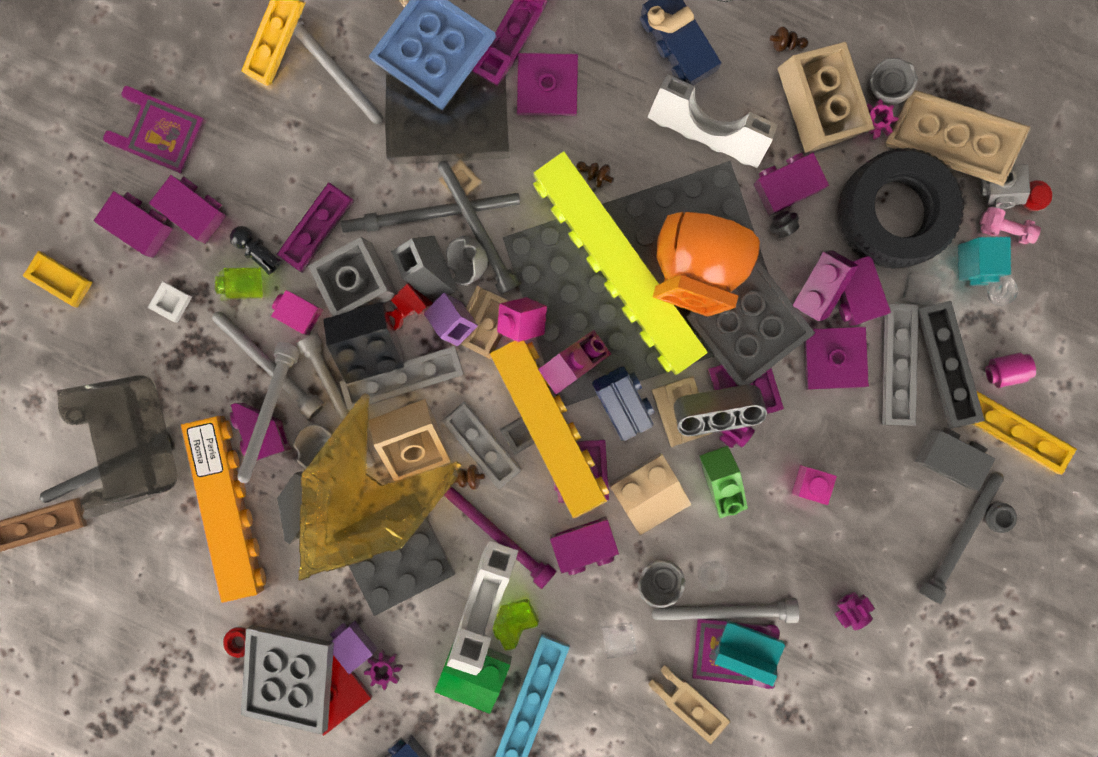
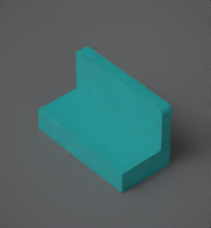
M728 621L715 651L714 664L774 686L778 676L777 665L785 648V642Z

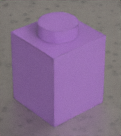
M443 293L424 312V315L438 336L455 346H459L478 327V324L464 304L446 293Z
M356 621L352 622L349 626L342 623L330 633V636L333 638L330 642H334L333 655L349 674L370 658L377 650L375 644Z

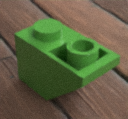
M725 446L699 455L703 473L719 518L735 515L740 511L748 509L741 472L729 447Z

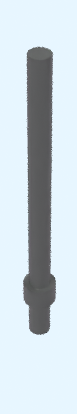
M519 193L469 200L475 212L520 205ZM450 203L377 215L376 212L364 214L363 218L341 221L343 233L364 229L367 232L380 230V227L463 213L457 203Z

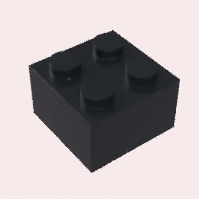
M383 302L323 319L327 348L346 384L404 367L400 340Z

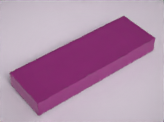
M328 182L276 255L303 273L351 207L354 200Z

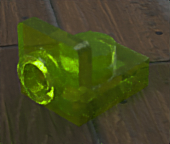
M223 268L219 271V276H215V292L220 294L221 301L263 298L261 268Z

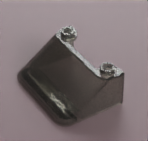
M138 375L57 390V406L61 419L69 425L88 423L103 488L91 490L83 496L81 500L83 519L100 516L170 491L175 486L178 478L156 385L149 377Z

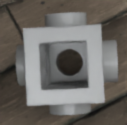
M1028 164L1013 165L1004 186L981 179V196H987V206L1007 209L1015 205L1026 204L1030 194Z

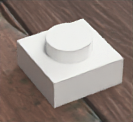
M162 281L148 308L178 323L192 296Z

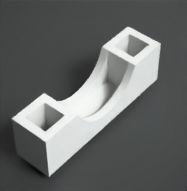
M669 74L665 77L647 117L655 121L659 126L669 127L682 133L688 139L697 140L708 145L716 152H723L736 158L742 164L751 165L758 168L770 146L778 124L751 112L736 121L723 122L715 120L706 115L699 107L695 97V86Z
M492 541L488 542L483 551L446 666L473 675H477L482 670L491 641L496 613L510 580L518 550Z

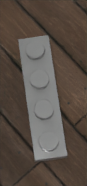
M888 304L891 313L885 315L882 425L916 426L918 304Z
M456 346L405 361L403 368L349 384H346L345 380L339 383L347 409L351 411L463 376L464 372Z

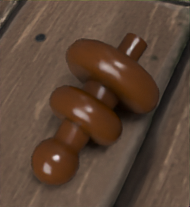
M784 26L778 28L775 35L770 36V41H773L775 51L779 53L785 49L792 51L796 46L804 49L809 44L807 38H798L796 32H789Z
M580 161L576 165V169L579 172L587 173L586 178L588 181L595 179V186L597 188H602L606 182L613 183L614 178L609 176L611 168L608 164H604L600 170L598 163H592L588 166L585 162Z
M470 465L467 472L465 469H459L457 475L448 474L445 477V482L448 485L458 483L461 488H465L469 484L472 490H476L479 487L480 479H485V474H479L478 468L475 465Z

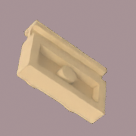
M477 286L466 309L478 324V327L461 345L491 359L490 353L495 351L502 337V334L497 332L499 304L508 302V300Z
M694 376L651 390L670 447L712 434L684 436L677 429L673 406L678 398L699 393Z

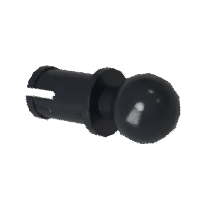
M237 226L231 231L230 242L238 249H246L244 256L247 259L251 258L268 275L277 270L275 265H281L282 261L263 245L264 241L262 239L254 241V235L249 228Z

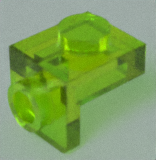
M523 599L501 605L493 624V633L496 639L500 640L505 651L517 647L523 630L538 626L539 619L530 601Z

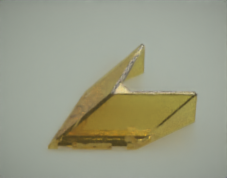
M364 392L301 475L302 504L300 505V568L298 570V581L310 578L311 575L323 571L329 572L373 558L374 555L389 550L392 552L402 549L458 478L462 464L455 461L384 485L366 473L370 396Z

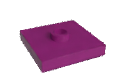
M518 53L517 115L577 116L578 54Z
M866 327L813 329L815 334L804 342L806 390L869 387Z

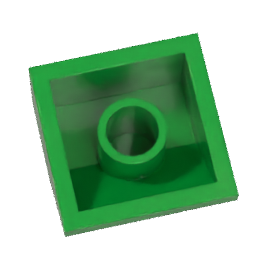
M488 648L482 670L477 675H473L446 666L451 653L450 650L434 692L490 714L505 681L512 657Z

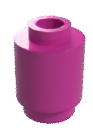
M1019 352L990 359L989 366L985 368V373L990 384L993 383L995 387L1002 388L1028 382L1030 378L1035 377L1036 366L1030 354L1023 355Z

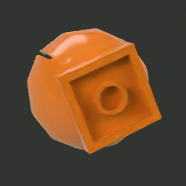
M679 212L668 215L658 235L656 258L665 281L655 286L653 298L707 317L736 308L738 295L731 292L751 275L759 255V238L752 230L735 221L714 215L685 212V214Z

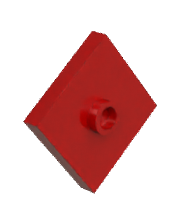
M334 655L328 730L322 734L323 736L373 697L354 672L349 674Z

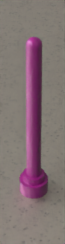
M447 483L440 485V493L500 545L518 550L516 560L531 572L530 576L533 578L532 582L542 589L551 580L557 571L550 564L547 563L545 565L542 561L538 563Z

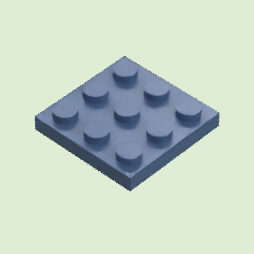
M410 0L370 53L369 58L443 110L496 39V34L448 0Z

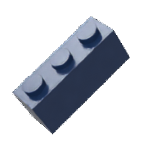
M649 0L642 5L641 24L647 33L652 32L657 40L655 43L656 48L664 59L667 57L673 66L671 71L675 78L694 86L718 71L722 62L695 19L674 33L653 29L648 23V11L652 7L660 6L664 12L673 15L686 7L683 0Z

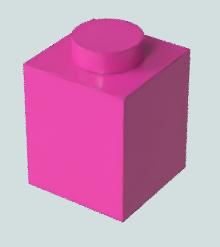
M285 290L284 294L280 293L273 302L272 309L274 312L271 317L302 334L310 335L324 309L291 291Z
M527 297L500 303L497 332L517 342L544 335L547 306Z
M800 465L792 494L828 505L837 476Z

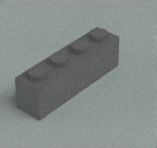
M952 301L920 308L918 317L949 429L985 421Z

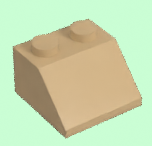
M426 399L369 420L373 445L395 483L451 462L436 419Z
M661 453L609 483L639 535L644 534L691 505L680 482Z

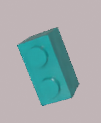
M978 237L958 245L959 281H969V286L989 285L988 283L1000 282V277L1011 275V237Z

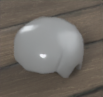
M888 58L875 66L870 76L871 91L878 100L882 99L886 104H899L910 98L915 91L918 77L912 63L900 58Z
M460 236L452 240L446 249V264L455 273L453 278L455 283L466 286L481 278L486 271L488 256L483 246L473 237Z
M308 424L298 432L293 441V447L298 453L297 462L307 471L312 473L325 472L338 461L341 451L339 438L335 433L320 424Z
M661 559L648 564L638 580L641 598L650 606L659 608L668 607L676 603L681 598L686 584L682 570L673 562Z

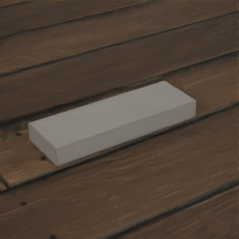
M465 401L441 420L498 489H501L522 471L520 466Z

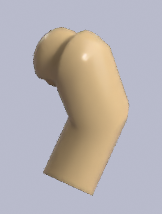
M654 6L648 11L649 25L653 29L667 33H674L695 19L693 12L688 6L673 15L664 12L660 6Z

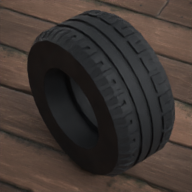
M897 148L878 154L859 167L850 176L842 190L843 193L840 195L838 220H840L839 225L842 228L841 232L844 234L845 240L849 242L848 245L853 248L852 250L858 253L857 255L863 258L869 256L873 259L874 264L884 268H905L934 258L953 242L952 239H955L956 233L960 229L959 226L962 224L961 218L964 215V205L962 203H964V198H962L963 192L960 190L961 186L957 182V177L953 176V171H950L949 166L944 165L942 160H939L936 156H931L929 152L925 153L923 150ZM899 182L911 187L919 195L923 203V223L919 231L912 236L899 237L888 232L877 218L875 211L876 195L879 189L887 183Z

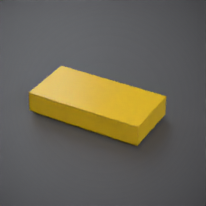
M37 251L23 274V277L76 308H78L93 283L42 251Z

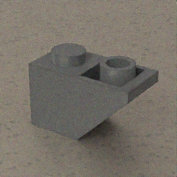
M435 235L411 238L391 251L402 279L431 302H434L443 293L451 295L458 291Z
M302 471L294 473L277 498L284 540L289 544L297 539L302 541L312 527L309 521L314 514L319 516L329 503L326 497L330 491Z

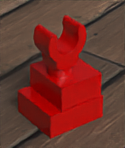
M406 284L391 299L397 308L387 311L389 317L392 316L395 319V325L393 326L395 331L403 326L406 317L415 313L418 315L422 314L433 304V302L410 284Z

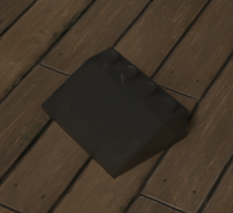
M471 71L443 110L393 75H386L385 136L386 155L392 165L441 161L452 162L459 161L460 159L462 161L510 158L506 75L497 86Z

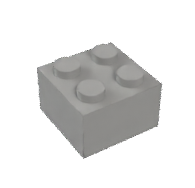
M362 237L308 265L332 316L380 302L385 303L397 295L373 244Z

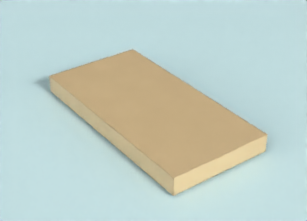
M915 90L910 98L906 99L898 116L899 119L892 128L893 132L890 133L886 141V146L893 149L914 148L918 151L923 150L925 153L929 152L931 156L938 157L939 160L944 162V165L949 166L951 169L1004 186L1029 134L1030 126Z

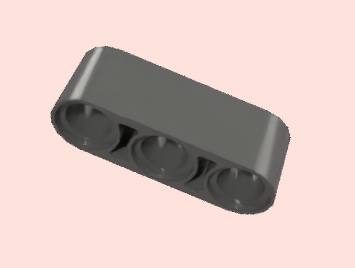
M742 385L685 395L678 398L673 406L677 429L684 436H697L755 426L762 423L767 417L761 390L755 385Z

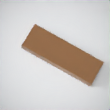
M74 498L0 520V552L87 526L80 498Z

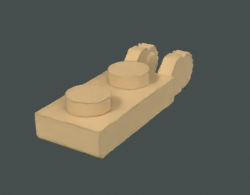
M664 665L661 672L677 686L675 690L669 694L658 681L653 679L648 685L664 700L665 705L709 744H712L731 722L730 719L685 679L682 680L674 671Z

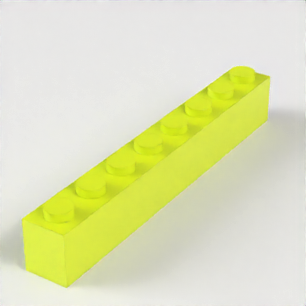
M563 151L534 172L536 180L533 183L534 188L542 199L546 196L554 205L550 210L561 224L565 221L572 231L568 233L569 237L578 249L583 246L589 256L586 260L594 272L598 273L601 271L607 279L603 284L613 298L619 296L625 306L621 309L631 323L637 321L643 331L639 334L649 348L654 345L661 355L657 360L667 373L672 370L674 375H677L706 355L708 352L673 304L653 298L655 286L659 283L566 153Z

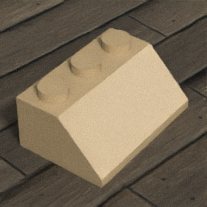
M846 42L793 55L777 68L805 154L836 145L874 129Z

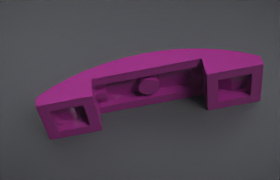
M513 0L495 32L496 39L475 65L472 72L498 86L515 62L518 53L523 49L549 0Z

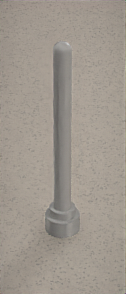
M300 15L293 34L297 36L370 120L375 124H380L383 121L382 114L303 26L304 22L301 20L302 15Z
M215 312L212 316L213 321L272 377L276 364L222 312ZM286 374L282 387L298 402L299 412L308 421L311 420L323 409L325 402L317 395L306 394Z
M318 333L300 340L296 345L301 355L305 354L307 359L310 358L363 465L367 468L373 467L375 459L351 412L348 411L346 402L321 354L323 351L321 345L323 343Z
M279 342L276 346L274 356L276 357L275 363L277 365L238 473V480L241 483H247L251 478L288 368H291L293 363L298 361L300 355L299 348L292 344Z
M784 598L782 602H778V605L656 608L652 611V617L655 620L779 617V620H785V623H798L799 605L797 598Z

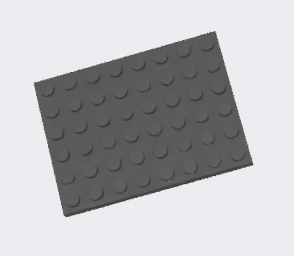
M731 161L602 204L659 284L665 281V277L656 258L658 235L668 215L679 212L684 214L685 212L710 214L735 221L754 232ZM556 219L503 237L514 273L517 274L522 283L519 285L522 297H527L547 306L545 333L536 337L544 362L546 364L593 330L604 342L611 355L555 395H560L565 406L598 396L592 382L605 374L608 375L609 372L621 366L626 368L628 374L635 372L639 382L667 373L657 360L661 356L654 345L649 348L641 338L639 333L643 330L637 321L631 323L623 313L621 308L625 305L619 296L613 298L603 283L607 279L602 272L595 273L588 264L586 258L589 254L583 246L578 249L569 237L568 233L572 231L565 221L560 224ZM759 246V255H758L757 261L759 260V262H760V263L763 265V267L767 270V267H766V264H765V261H764V258H763V255H762V252H761V249H760V246ZM674 305L681 314V316L684 318L686 323L689 325L691 330L694 332L696 337L699 339L701 344L704 346L706 351L708 352L706 355L701 357L696 362L714 357L709 348L705 345V343L701 340L698 334L694 331V329L685 319V317L693 311Z

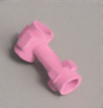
M988 207L986 212L982 214L979 224L982 225L980 231L984 234L998 236L1001 230L1020 236L1019 242L1023 244H1034L1040 235L1041 227L1034 225V221L1026 220L1023 225L1004 219L1006 211L1000 208Z

